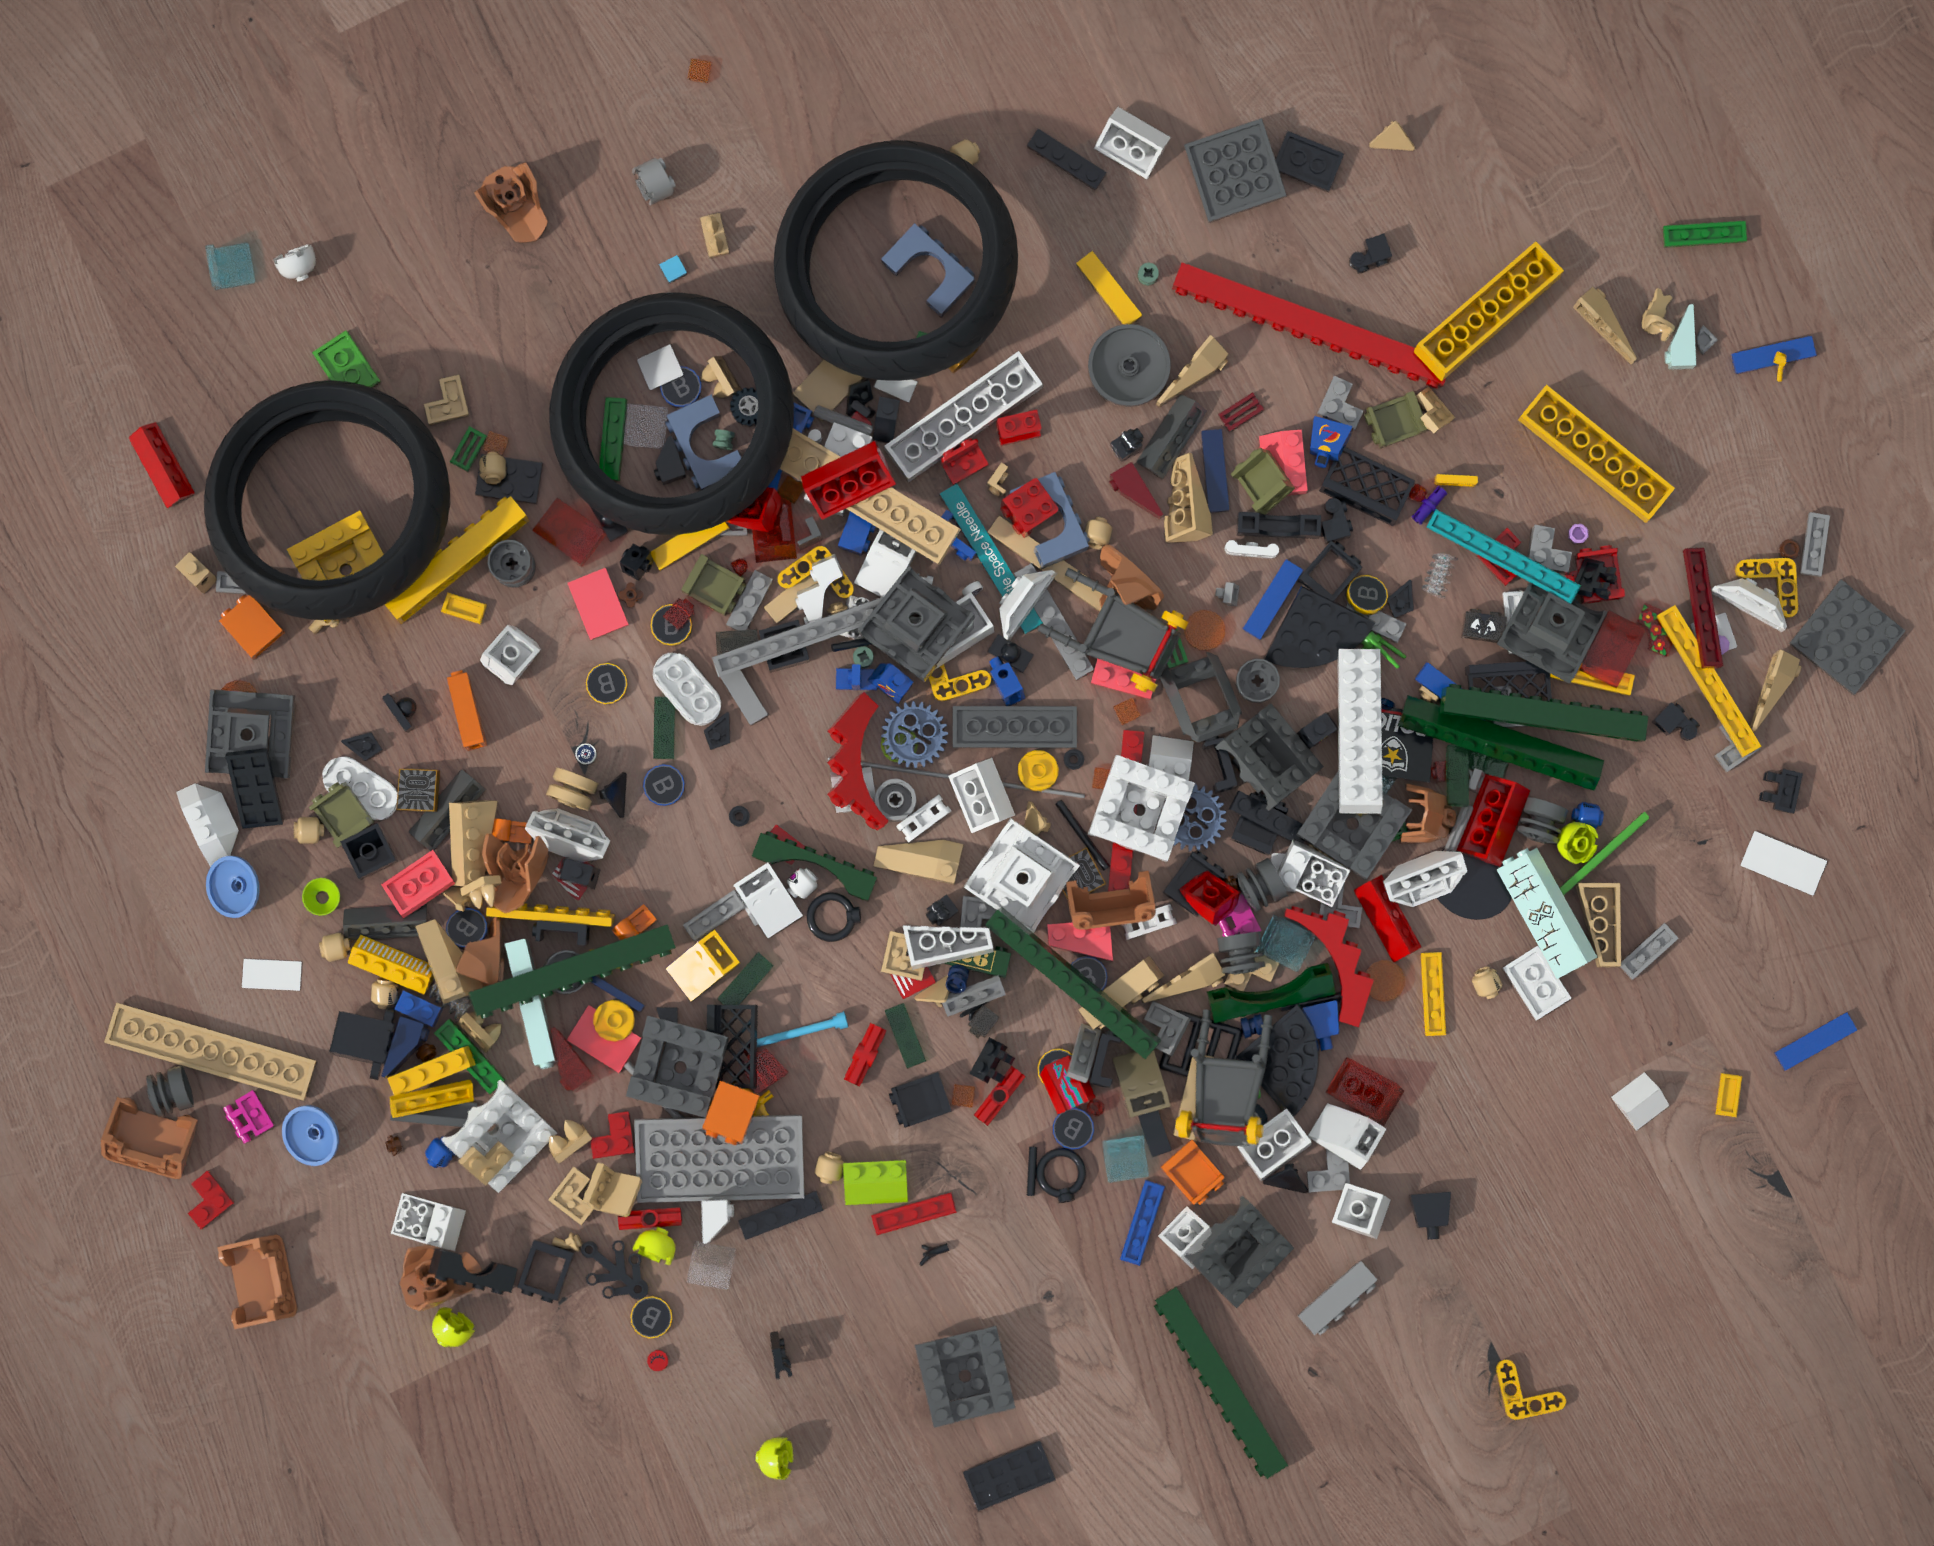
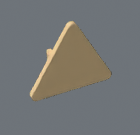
M1392 121L1391 125L1385 127L1384 131L1370 142L1371 148L1414 150L1413 143L1397 121Z
M1029 801L1027 803L1024 827L1036 836L1041 831L1048 832L1051 824L1047 823V818L1042 817L1035 805Z
M451 886L442 894L455 904L456 910L465 911L464 906H471L470 896L461 895L460 888L463 886Z
M948 975L914 997L915 1000L935 1002L938 1007H942L941 1003L947 1001L950 992L945 985Z

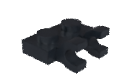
M1585 558L1575 579L1576 583L1582 585L1577 595L1592 597L1596 593L1600 598L1608 600L1611 591H1608L1610 584L1615 585L1617 576H1615L1616 568L1605 567V562ZM1600 578H1603L1605 582H1599Z
M1781 769L1780 774L1769 771L1764 772L1763 781L1778 783L1776 794L1760 792L1758 801L1774 803L1773 810L1794 814L1803 773Z
M989 1037L969 1074L986 1083L989 1082L990 1078L1002 1083L1005 1076L995 1071L1000 1060L1012 1065L1015 1057L1005 1052L1007 1046Z
M778 1331L770 1332L776 1380L780 1379V1372L783 1370L787 1372L788 1377H792L791 1361L786 1355L784 1338H779Z

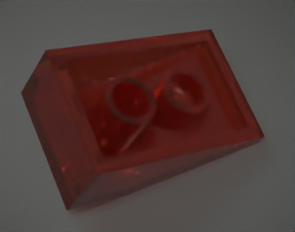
M790 494L780 495L781 508L779 509L773 530L768 532L752 530L756 563L797 559Z
M558 498L555 499L532 530L581 568L606 536L605 531Z
M1609 610L1579 670L1617 688L1639 646L1646 628Z
M554 1026L551 1028L559 1074L562 1077L560 1082L567 1091L577 1092L595 1076L559 1029Z
M1348 1057L1344 1060L1326 1091L1330 1096L1383 1127L1405 1092L1396 1082Z

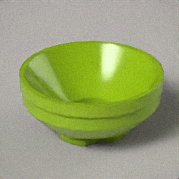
M316 878L304 887L302 901L305 908L312 914L319 916L328 915L338 907L340 891L331 880ZM321 891L329 895L328 901L324 904H320L317 901V895Z

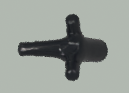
M986 1003L965 1010L960 1014V1017L963 1018L969 1014L968 1020L971 1021L974 1013Z
M947 1243L936 1247L922 1245L921 1248L925 1249L926 1252L923 1253L924 1257L919 1264L923 1266L933 1256L948 1252Z

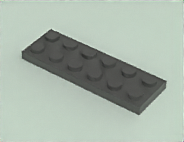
M953 706V748H1077V706Z

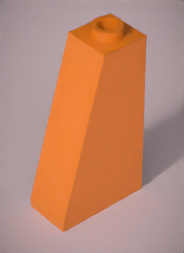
M463 670L453 672L451 677H447L463 747L467 751L485 747L487 742L469 674L467 672L463 673Z

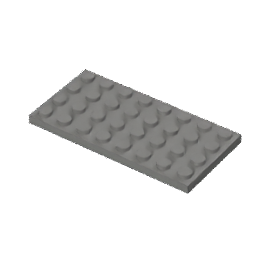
M802 1114L753 1116L743 1143H737L736 1146L726 1143V1138L719 1135L717 1139L706 1135V1131L702 1129L705 1117L635 1119L636 1177L642 1179V1184L637 1194V1203L804 1198Z

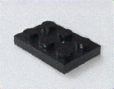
M1287 131L1277 155L1276 163L1279 173L1329 193L1344 153Z
M505 458L506 476L497 484L486 483L480 477L478 471L476 496L496 499L504 497L508 499L511 496L517 502L537 504L543 463Z

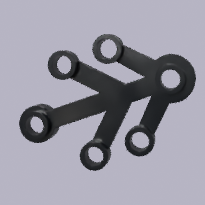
M617 1240L612 1245V1249L615 1251L616 1265L598 1252V1246L594 1242L588 1241L581 1247L582 1255L586 1258L595 1259L611 1272L598 1275L595 1273L588 1274L586 1277L588 1285L593 1286L601 1282L621 1280L627 1286L619 1288L606 1286L602 1290V1295L606 1299L627 1294L636 1300L646 1297L649 1287L641 1279V1256L639 1254L633 1253L628 1259L632 1265V1279L626 1274L625 1244L623 1241ZM618 1242L623 1246L620 1251L615 1249V1244ZM587 1246L593 1247L591 1254L586 1253L585 1249ZM634 1255L639 1258L636 1264L631 1262V1258ZM591 1275L596 1277L595 1283L589 1282L588 1279ZM636 1285H640L642 1287V1291L640 1293H636L634 1291V1287ZM607 1288H610L613 1293L611 1296L605 1295V1290Z

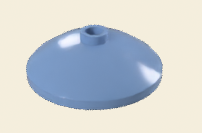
M238 856L222 857L212 864L206 878L208 898L212 906L220 914L229 918H238L247 915L255 907L260 892L259 880L254 868L245 859Z
M302 1105L290 1111L283 1121L282 1137L289 1153L299 1162L309 1166H319L331 1160L336 1154L339 1146L338 1130L332 1118L322 1109L311 1105Z

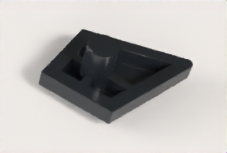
M869 379L849 385L846 409L848 416L856 412L851 407L854 400H858L865 405L873 399Z
M1408 580L1387 598L1394 618L1414 611L1412 580Z
M726 712L704 730L710 750L730 744L729 712Z
M371 732L341 740L345 746L364 761L382 751L381 746Z

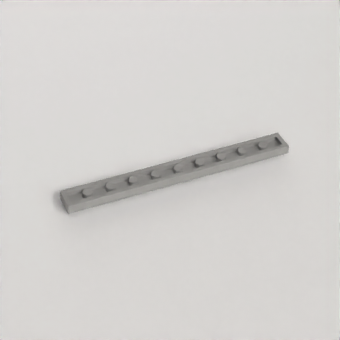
M883 597L713 656L712 660L717 675L721 677L861 627Z

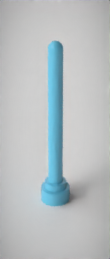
M845 1012L836 1013V1016H833V1019L759 1038L757 1039V1047L832 1027L840 1028V1030L848 1028Z

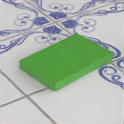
M347 330L312 352L330 380L347 381L371 388L380 383L377 375Z

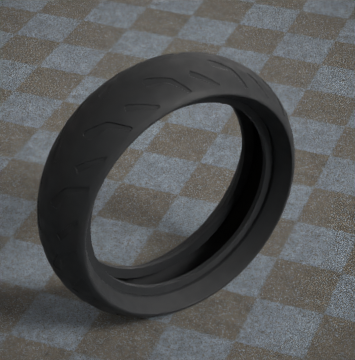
M890 140L863 145L835 157L819 168L802 185L790 202L783 216L774 249V276L778 297L789 323L798 336L811 350L837 368L861 377L887 381H902L929 376L957 364L973 353L989 337L1003 317L1015 287L1018 270V247L1014 224L1008 208L992 183L977 168L958 155L937 146L908 140ZM894 180H911L927 183L946 191L959 200L969 210L980 228L983 246L982 265L977 284L971 296L959 312L948 322L918 338L905 341L882 342L849 333L830 320L816 303L812 291L810 258L821 226L839 204L863 188Z
M680 292L651 294L632 299L609 310L592 322L580 334L565 355L555 378L549 408L550 433L554 451L563 473L577 494L589 506L613 522L632 530L658 535H681L706 530L728 521L750 506L766 490L779 471L788 451L794 423V401L789 375L779 352L768 336L751 319L735 308L713 298ZM666 331L696 332L726 344L749 367L754 378L758 397V416L752 440L736 466L718 482L701 491L685 496L665 498L638 494L624 488L609 478L594 459L586 431V411L591 390L607 363L618 352L636 340Z
M333 380L304 383L284 389L267 397L247 411L232 426L219 445L211 462L204 493L205 523L210 543L218 561L230 578L245 593L259 603L289 616L312 620H338L358 616L385 605L407 590L422 575L438 551L445 533L450 509V483L445 460L437 441L420 418L406 405L382 391L362 384ZM343 421L370 427L385 435L401 449L409 461L413 476L414 495L411 512L405 528L393 546L381 558L363 570L330 580L296 578L284 574L262 561L250 548L242 524V499L245 486L253 468L262 455L287 434L311 424Z

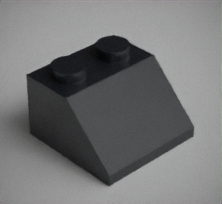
M378 823L340 841L360 880L398 862Z

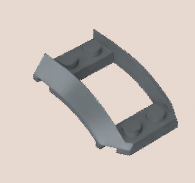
M1207 651V657L1169 671L1168 666H1166L1160 677L1183 735L1191 736L1192 740L1198 743L1237 729L1239 716L1242 714L1218 656ZM1215 676L1229 709L1191 723L1178 689Z

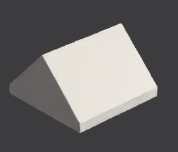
M1642 1073L1611 1097L1636 1131L1669 1106L1660 1088L1645 1073Z

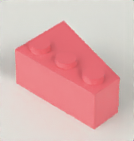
M1073 923L1047 924L1048 946L1113 962L1110 926L1080 930L1075 928Z

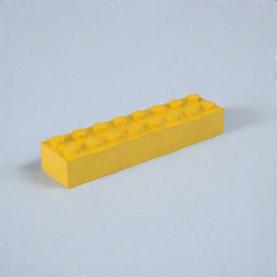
M1535 241L1416 345L1414 353L1443 381L1557 282L1564 270Z
M1548 385L1541 390L1518 419V421L1645 523L1651 519L1675 489Z
M511 496L508 499L506 497L502 498L496 504L498 507L492 512L490 510L486 511L480 517L481 521L476 525L472 523L466 527L465 533L461 537L456 536L448 542L449 546L445 550H438L422 575L402 594L385 604L400 624H403L486 557L498 542L507 540L530 521Z

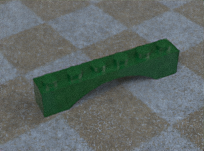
M771 832L760 833L752 854L753 858L771 865L791 860L817 864L835 875L844 885L849 895L869 901L877 881V877L874 876L875 872L865 868L859 871L854 869V864L843 861V864L835 861L836 857L825 853L824 856L815 854L817 850L807 846L804 849L796 846L797 842L785 839V842L777 839L778 835Z
M1328 962L1307 967L1291 982L1267 991L1245 992L1229 987L1207 991L1214 1023L1336 994Z

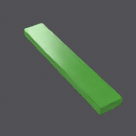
M1645 812L1641 813L1559 888L1563 896L1649 819V816Z

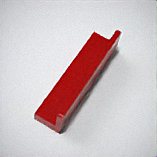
M156 422L141 426L129 436L131 444L166 508H170L179 500L195 494Z
M1382 875L1354 889L1358 900L1393 962L1421 948L1398 903L1389 900Z

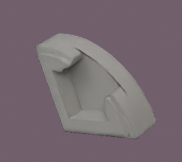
M1704 325L1699 330L1696 340L1697 347L1702 355L1718 340Z

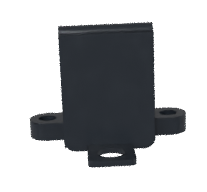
M387 1007L383 1020L339 1011L329 1052L338 1057L371 1063L370 1079L379 1080L382 1066L385 1065L392 1043L391 1039L395 1024H393L395 1009Z

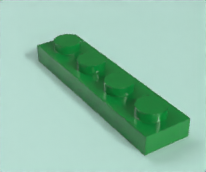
M1746 221L1663 226L1664 248L1747 242Z
M606 397L599 467L613 481H620L628 400L626 398Z
M448 1019L434 1032L450 1052L469 1046L476 1065L467 1068V1070L489 1095L498 1088V1081L500 1079L503 1082L506 1081L451 1019Z

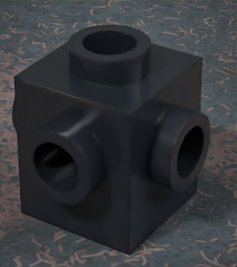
M634 543L629 549L624 551L619 562L622 572L640 581L645 572L650 571L653 565L651 552L646 547H639Z

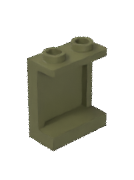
M1414 391L1374 407L1370 406L1366 409V414H1364L1367 425H1371L1373 433H1371L1375 445L1378 444L1380 449L1423 434L1428 430L1421 420L1423 414Z
M1262 448L1254 450L1245 462L1239 463L1231 473L1233 478L1239 480L1254 502L1252 505L1254 510L1261 514H1267L1295 489L1270 451Z
M701 554L681 591L726 616L727 612L731 613L736 605L734 600L737 594L742 595L746 584H744L745 578L734 574Z
M346 782L333 784L328 788L330 791L325 796L320 794L312 800L313 804L309 807L311 811L314 810L331 833L335 839L332 842L337 848L342 846L340 841L375 823Z

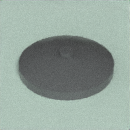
M1135 324L1119 325L1104 332L1094 343L1088 360L1089 377L1096 391L1107 401L1124 407L1140 406L1156 398L1168 381L1171 367L1169 352L1162 339L1150 329Z

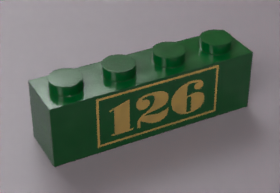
M996 946L993 953L942 964L950 966L959 964L971 971L992 976L999 975V977L1005 978L1011 953H1007V948Z

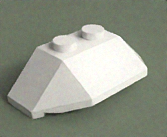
M1049 570L1025 574L1021 578L1019 576L1012 584L1014 589L1010 594L1006 593L1000 601L1001 607L999 610L1005 639L1011 640L1058 573Z
M1742 578L1711 588L1713 595L1778 631L1783 632L1786 629L1787 625L1779 598L1775 597L1773 591L1757 587L1755 581L1749 578Z
M193 784L177 791L181 809L209 866L211 867L215 861L222 857L231 856L239 829L223 794L198 784Z
M558 808L540 812L533 811L525 827V830L534 840L536 836H540L550 852L581 863L603 859L610 843L609 838L605 836L597 823Z
M1434 851L1397 865L1384 880V885L1390 901L1414 907L1451 893L1462 876L1466 874L1467 868L1461 852Z

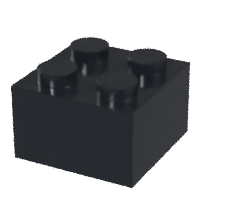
M799 620L759 630L760 638L764 639L800 626ZM806 647L767 660L770 673L810 662Z

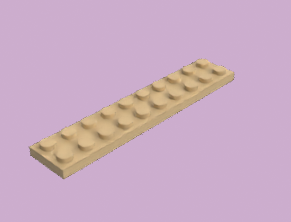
M793 429L788 451L780 469L802 482V475L840 458V456ZM892 487L846 508L938 565L941 564L961 531L960 528Z
M119 1003L115 1005L104 1042L303 1101L306 1099L317 1062Z

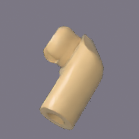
M339 619L331 620L328 624L324 620H314L308 629L317 634L323 626L337 627Z

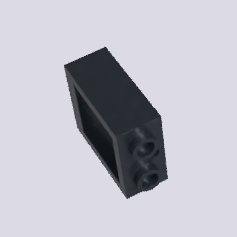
M1330 541L1299 577L1298 581L1307 589L1335 601L1363 567L1360 565L1361 561L1354 555L1349 556L1344 552L1346 549L1337 541L1335 543ZM1329 551H1332L1353 569L1352 573L1333 595L1309 576Z
M533 1240L517 1288L522 1289V1294L533 1297L534 1293L541 1295V1300L553 1303V1300L559 1301L575 1253ZM537 1250L566 1259L554 1294L525 1284Z

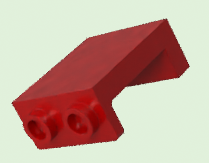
M1037 409L997 419L996 427L1001 446L1041 437L1040 430L1042 427Z
M1612 545L1601 546L1600 550L1592 551V548L1580 549V553L1575 555L1576 570L1578 572L1585 558L1605 562V567H1614L1617 570L1615 576H1617L1615 585L1610 584L1608 591H1611L1608 600L1602 599L1594 593L1592 597L1580 595L1581 603L1589 604L1623 599L1625 592L1621 585L1617 558L1618 548H1612ZM1603 578L1599 580V582H1605Z

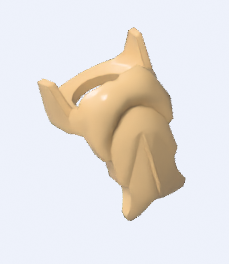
M1657 288L1652 302L1649 303L1648 309L1643 314L1642 329L1650 334L1662 332L1661 340L1667 341L1675 329L1672 323L1663 319L1667 304L1671 301L1672 296H1664L1661 289Z

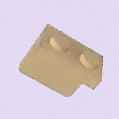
M597 1163L583 1202L594 1210L627 1217L632 1210L642 1184V1179L614 1172L605 1164Z

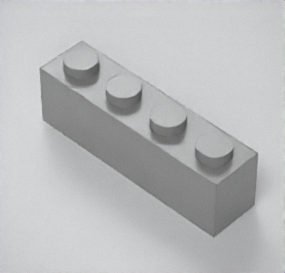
M1358 1261L1301 1311L1297 1317L1313 1335L1317 1333L1321 1335L1329 1328L1327 1324L1333 1319L1337 1321L1345 1314L1343 1310L1347 1306L1352 1308L1361 1300L1359 1296L1363 1292L1368 1294L1376 1287L1374 1283L1377 1279L1362 1261Z

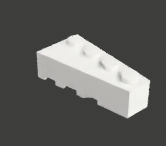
M903 926L912 970L994 952L989 928Z

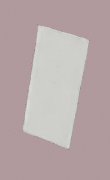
M1754 831L1740 866L1813 896L1827 861Z

